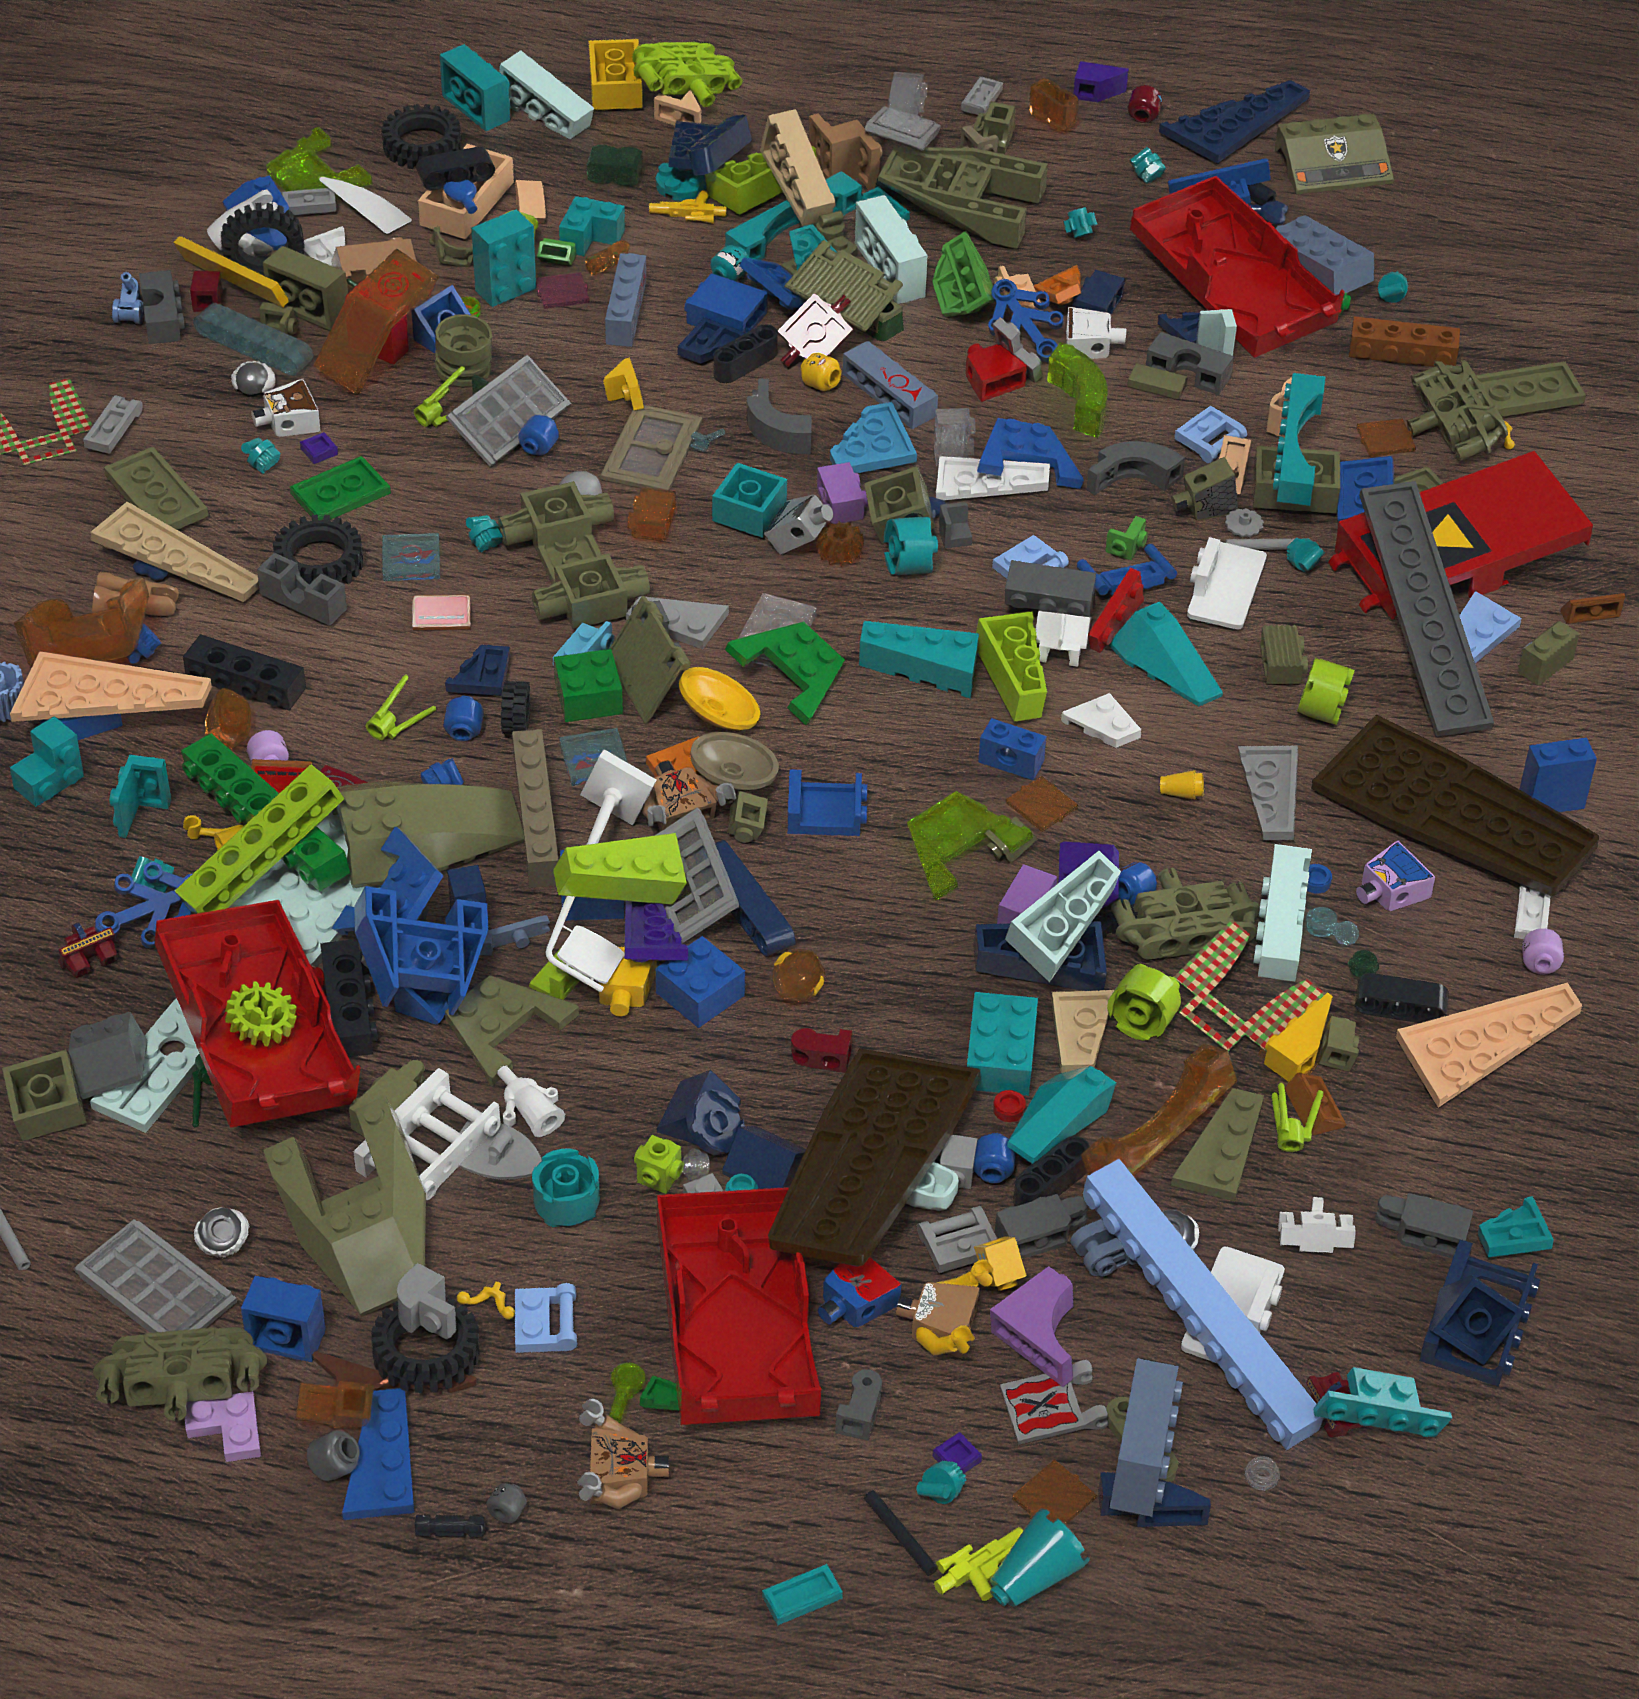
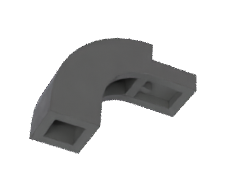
M758 378V389H752V396H747L746 418L751 433L760 442L778 451L794 454H811L812 415H791L775 409L769 402V379Z
M1129 441L1108 446L1099 451L1098 463L1093 464L1088 470L1087 491L1096 495L1115 481L1123 478L1144 479L1165 491L1183 478L1185 457L1170 448L1150 442Z

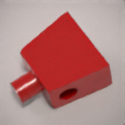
M978 343L969 347L966 358V377L981 402L1025 387L1027 365L1005 347L995 344L983 348Z

